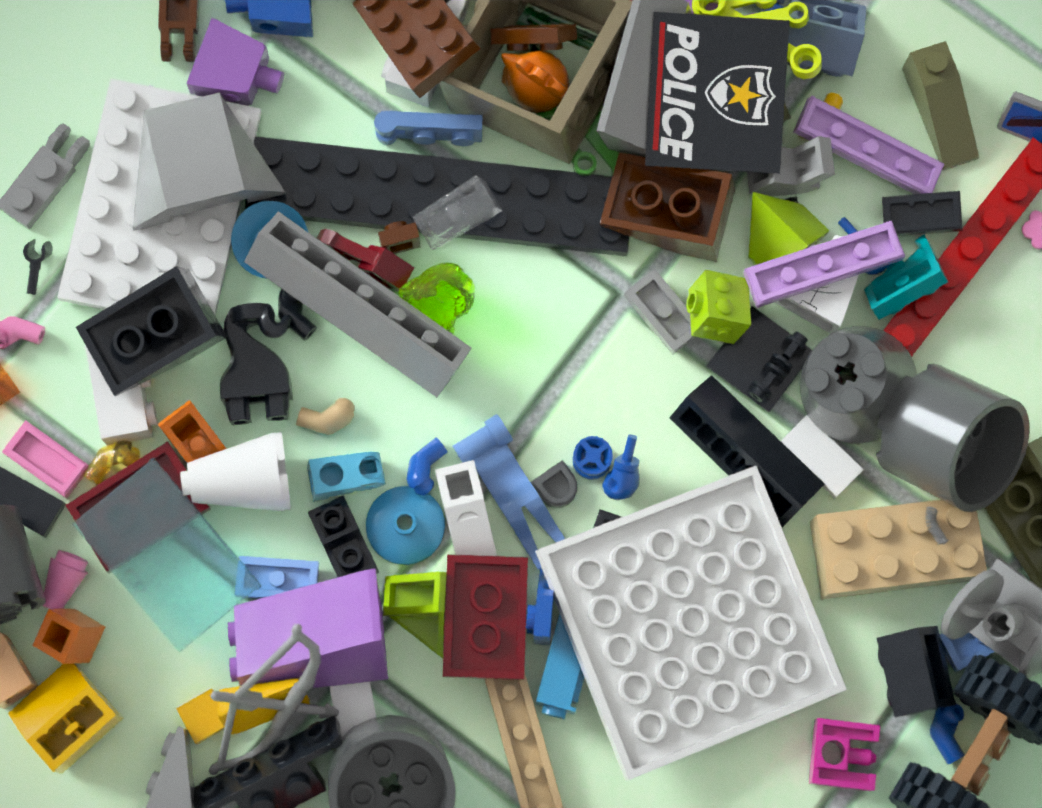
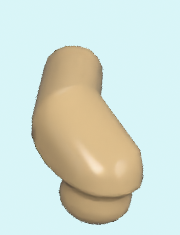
M339 398L335 401V404L322 413L301 407L296 425L325 435H332L350 424L354 418L355 406L351 400Z

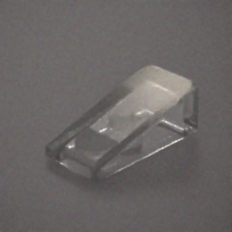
M475 175L412 218L430 248L435 250L501 212L502 208L484 179Z

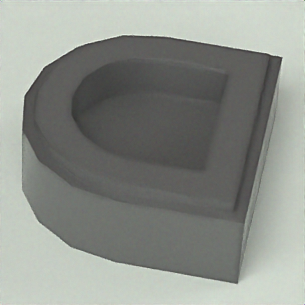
M563 460L531 481L542 501L547 506L553 508L568 506L575 499L578 490L575 476Z

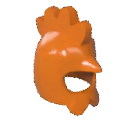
M541 50L519 54H501L505 64L501 82L506 86L515 104L533 113L547 112L560 104L569 88L570 80L566 67L558 57L550 52Z

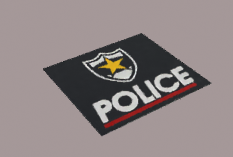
M654 12L645 166L780 174L790 20Z

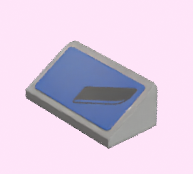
M1017 91L1013 92L1003 108L997 128L1029 142L1032 138H1035L1042 144V101Z

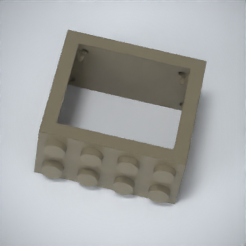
M477 0L474 7V15L468 25H464V27L481 49L439 83L449 110L456 114L483 115V126L570 165L605 102L632 1ZM527 4L598 34L550 121L479 89L504 44H491L490 29L516 25Z

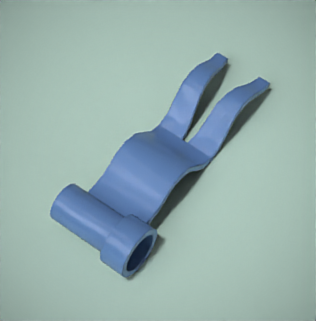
M495 414L484 421V427L452 445L462 463L474 460L478 474L510 523L537 569L540 570L542 567L535 552L538 549L521 508L525 506L555 542L564 540L565 537L507 444L512 442L513 438L499 415Z

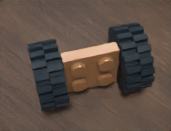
M974 655L953 692L957 698H960L959 701L970 707V710L983 716L986 720L952 776L951 781L942 774L933 772L926 766L922 767L918 763L910 762L888 798L890 799L889 801L896 805L897 808H990L987 803L976 798V795L979 796L990 778L988 772L992 759L1000 761L1011 742L1009 740L1010 734L1019 739L1023 738L1031 744H1042V686L1035 681L1029 680L1021 672L1017 673L1012 670L1010 666L1004 663L1001 665L995 659H987L983 655Z

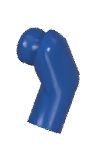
M437 437L412 455L408 463L406 481L409 488H414L418 495H425L433 489L434 481L429 477L431 465L448 453Z
M958 703L954 706L937 709L930 727V736L947 765L965 756L954 737L959 721L964 719L963 708Z

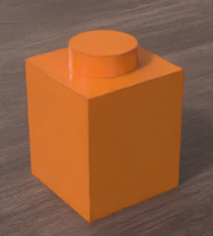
M48 609L32 646L63 664L90 663L106 626L76 609Z

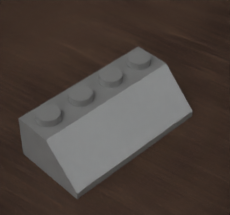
M685 0L632 1L596 130L608 149L646 157L654 12L693 14L689 3Z

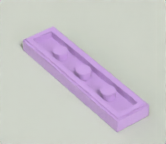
M814 96L807 98L793 133L809 141L818 136L831 138L832 153L912 194L933 193L944 163Z
M889 221L745 268L743 273L755 306L759 308L902 261L905 258V254L893 223Z

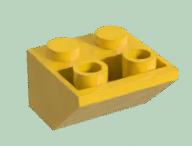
M62 664L8 713L25 741L53 772L63 774L123 719L121 714L76 664Z

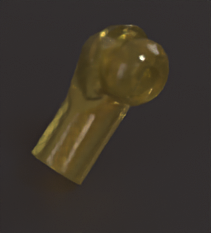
M126 440L103 446L96 453L83 477L98 485L103 482L112 466L120 463L129 466L140 458V451L132 446V442Z

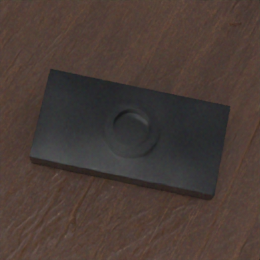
M960 191L882 197L883 223L892 221L897 236L963 231Z

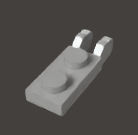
M65 123L55 128L54 132L48 137L46 145H42L0 198V210L28 230L33 227L75 173L76 165L90 147V141L82 136L77 138L68 149L64 159L56 153L71 134V128Z

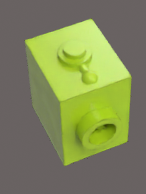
M705 270L689 288L686 309L690 313L691 336L734 344L751 326L749 288L744 277Z

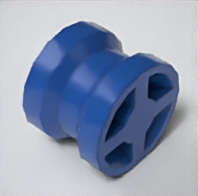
M588 436L581 439L576 445L572 457L576 473L587 480H597L603 477L609 471L613 459L612 449L606 440L598 436Z

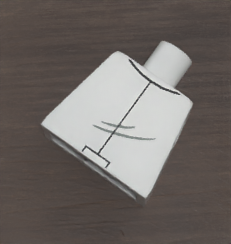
M835 235L832 240L840 238L842 236ZM859 275L774 303L831 334L839 329L844 320Z

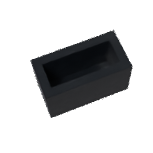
M938 626L918 627L876 638L879 648L878 660L884 669L888 687L887 700L893 708L894 717L914 715L956 705Z

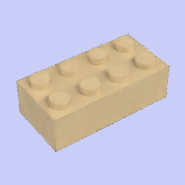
M943 500L817 514L810 521L821 600L969 582L972 578L987 570L977 511H962ZM928 506L938 510L936 518L938 527H941L940 529H942L943 534L948 539V542L944 545L943 543L937 545L939 542L934 540L935 537L928 530L931 526L927 527L931 523H925L926 521H931L925 519L928 518L925 517Z

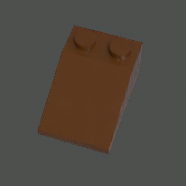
M619 152L601 216L600 226L680 255L717 262L735 194L732 174L709 169L645 166V157Z

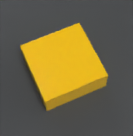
M212 688L176 708L196 745L225 728L218 717L219 701L211 699V693L214 691Z

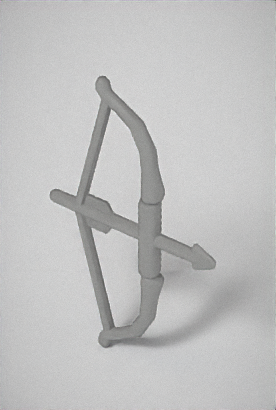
M300 624L293 625L291 629L292 636L235 693L213 691L211 693V699L214 701L230 703L218 761L211 764L208 770L211 775L217 774L220 770L230 769L241 760L252 758L271 748L284 736L285 728L295 712L319 715V719L339 714V711L330 704L318 706L301 703L307 691L311 690L314 686L316 674L321 664L319 645L301 632L302 626ZM298 641L309 649V663L298 682H295L287 694L285 700L264 698L262 692L250 691ZM261 707L278 710L268 732L257 747L243 756L226 760L236 709L253 711Z

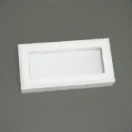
M807 415L781 440L793 454L825 483L823 488L834 499L864 470L834 440L822 432Z

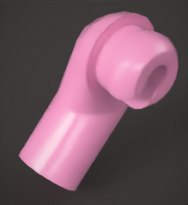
M9 316L0 321V349H4L20 339L39 345L44 338L46 327L15 316Z

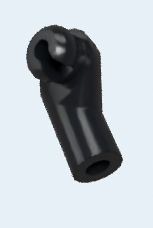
M281 289L278 296L279 319L281 320L286 315L292 316L289 328L302 340H308L316 331L317 326L303 315V303Z

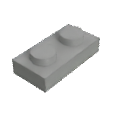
M655 269L625 291L624 297L672 355L695 338V336H691L690 313L687 312L686 305Z

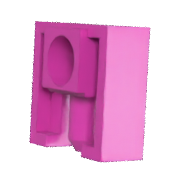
M824 718L814 719L809 784L870 792L875 791L876 774L849 772L848 764L870 766L876 762V754L869 749L850 747V741L879 742L880 725ZM826 742H832L840 749L841 757L835 765L827 763L822 757V747Z

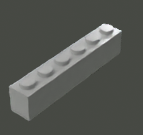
M277 212L258 233L244 261L436 398H438L472 349V347L280 212Z

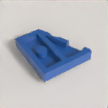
M542 568L539 573L536 605H528L526 633L533 634L534 644L550 645L554 591L549 588Z

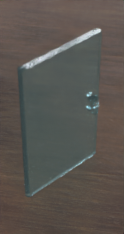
M151 458L146 465L72 523L179 653L230 612L235 605H238L255 590L261 588L259 581L186 495L183 496L182 490L155 458Z

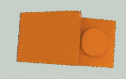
M190 400L158 423L160 429L187 463L226 449Z

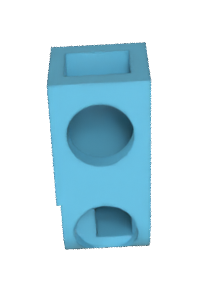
M361 452L308 460L307 471L313 502L326 500L333 496L350 494L354 491L371 490L386 484L379 452Z

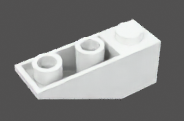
M474 460L436 469V479L455 555L497 556Z

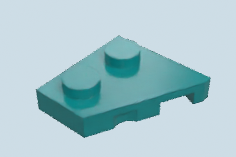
M925 234L914 241L918 249L905 262L902 260L892 263L882 275L876 277L864 289L871 309L878 320L898 313L909 303L922 296L934 293L940 286L948 282Z

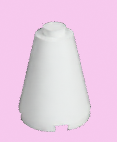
M272 432L188 462V471L180 472L183 496L191 495L192 503L282 512L291 510L282 432Z

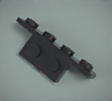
M331 716L323 721L315 722L306 730L287 740L276 742L271 748L256 756L241 760L225 772L215 777L206 778L194 787V808H221L234 800L240 808H294L327 791L324 778L311 761L342 745L339 721L335 716Z

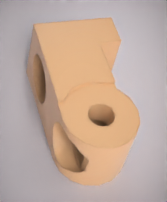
M0 632V708L6 709L29 695L38 687V684L11 639Z

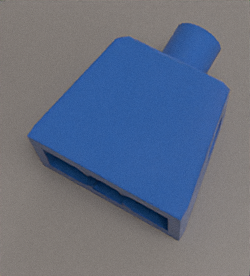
M225 0L227 14L249 13L250 25L255 33L314 37L311 0Z

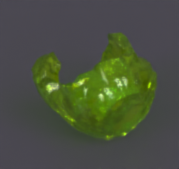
M444 262L428 268L419 276L405 283L399 289L398 294L403 300L453 334L456 319L468 314L474 304L475 285L472 278L459 265Z

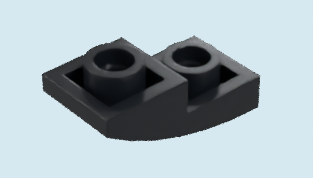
M344 495L308 511V515L337 577L367 569H376V574L379 573Z

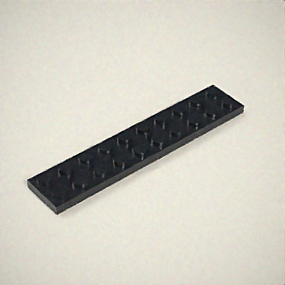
M255 136L254 139L255 147L286 194L250 203L245 199L244 210L259 202L277 201L295 209L305 221L384 229L385 226L398 221H405L407 224L416 222L418 233L625 257L628 254L630 236L600 226L612 176L595 174L581 176L577 172L258 136Z

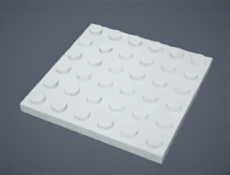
M757 466L535 551L549 588L554 591L553 598L625 781L632 780L847 690Z

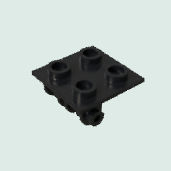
M751 306V326L734 344L724 342L706 367L767 412H770L802 370L804 362L812 349L805 345L808 339L803 334L797 331L793 335L755 307Z

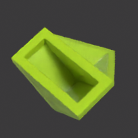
M753 192L748 258L755 265L809 248L811 244L816 245L829 233V230L803 204Z
M438 571L385 576L383 616L390 617L443 659L446 572Z

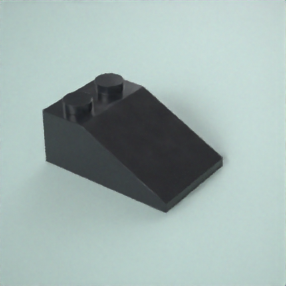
M179 266L174 267L75 327L114 396H118L196 357L227 338L226 333L190 270Z

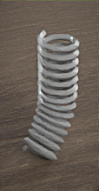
M928 506L926 510L927 515H925L928 518L925 519L931 521H926L925 523H931L927 527L931 526L928 530L935 537L934 540L939 542L937 545L942 543L944 545L948 542V539L943 534L942 529H940L941 527H938L939 525L936 521L938 510Z

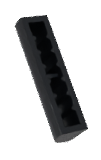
M712 375L693 390L669 417L728 476L757 466L782 528L825 485L820 478Z

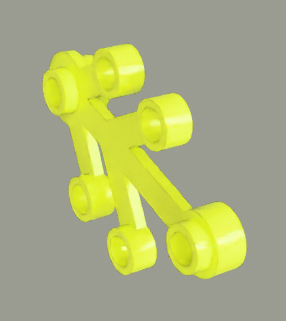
M692 0V10L697 15L790 20L789 26L795 29L804 27L809 20L808 8L802 2H792L785 8L744 16L734 9L756 4L761 9H770L776 4L777 0ZM709 3L718 4V8L715 10L707 11L705 9ZM794 11L804 13L800 19H792L790 15ZM788 43L787 62L790 63L794 75L801 79L815 77L822 68L820 51L811 44H802L795 47ZM803 61H811L813 66L810 69L804 70L799 67Z

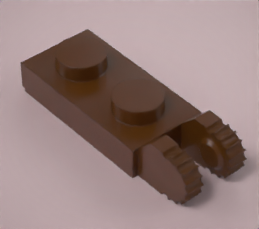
M159 0L158 29L161 34L160 55L162 62H171L173 56L172 34H185L183 56L186 62L195 61V34H198L199 0Z

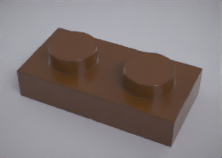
M576 24L508 25L490 29L491 44H506L507 51L529 50V44H540L541 51L563 49V42L577 40Z

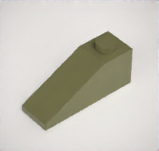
M943 41L910 52L902 67V71L938 161L944 163L942 171L977 160L979 153L960 74L947 42Z

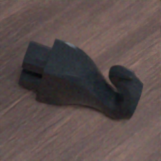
M247 303L231 307L224 321V332L227 335L226 342L230 349L231 358L227 369L220 379L219 385L220 399L226 409L231 425L252 423L250 404L265 403L267 421L288 420L289 400H293L289 371L274 351L247 332L250 327L258 325L260 331L268 338H279L287 332L292 322V316L286 315L279 323L275 322L274 309L267 303Z

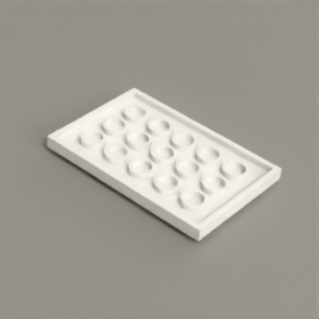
M110 78L57 296L59 301L104 310L174 267L179 266L190 270L216 316L232 247V229L239 217L242 200L171 217V222L133 230L144 110L201 96ZM226 102L254 144L261 120V109Z

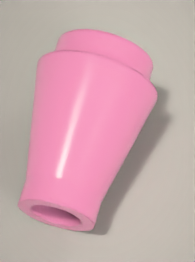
M58 550L55 558H50L44 589L46 599L44 607L49 609L65 608L69 599L88 574L85 570L88 564L87 560L63 550Z

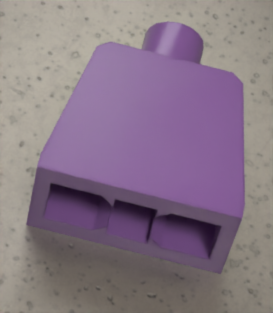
M211 18L186 84L191 95L203 97L220 93L226 102L250 106L254 102L258 88L278 94L283 84L284 72L267 67L269 54L267 47L263 43L217 19Z

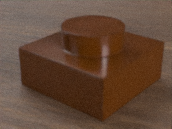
M405 221L394 222L385 226L384 231L378 232L380 247L386 248L393 254L421 248L416 222L407 224Z

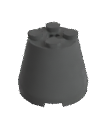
M868 326L843 328L824 337L807 356L800 375L801 401L811 421L828 436L848 444L860 445L881 440L882 430L876 428L881 412L891 400L900 381L906 375L914 378L918 375L917 369L908 350L889 333ZM843 371L848 375H857V379L854 382L850 380L843 382V378L839 374Z

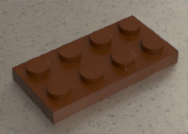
M355 0L352 3L407 84L419 98L424 96L481 49L445 0Z

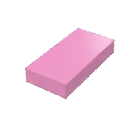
M26 420L2 450L4 455L66 499L91 468L87 463Z

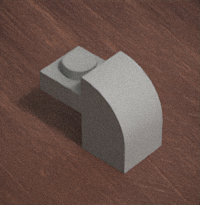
M818 136L795 148L782 147L780 174L747 172L749 194L756 192L768 196H784L807 193L821 188L820 181L835 175L831 138Z

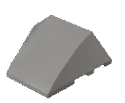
M220 93L144 110L133 221L134 231L171 222V217L244 199H247V202L250 203L286 194Z

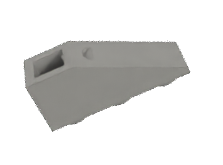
M178 726L175 734L172 732L168 733L162 746L161 755L165 756V760L160 772L154 771L148 781L145 794L150 795L146 808H194L195 785L190 735L187 729Z

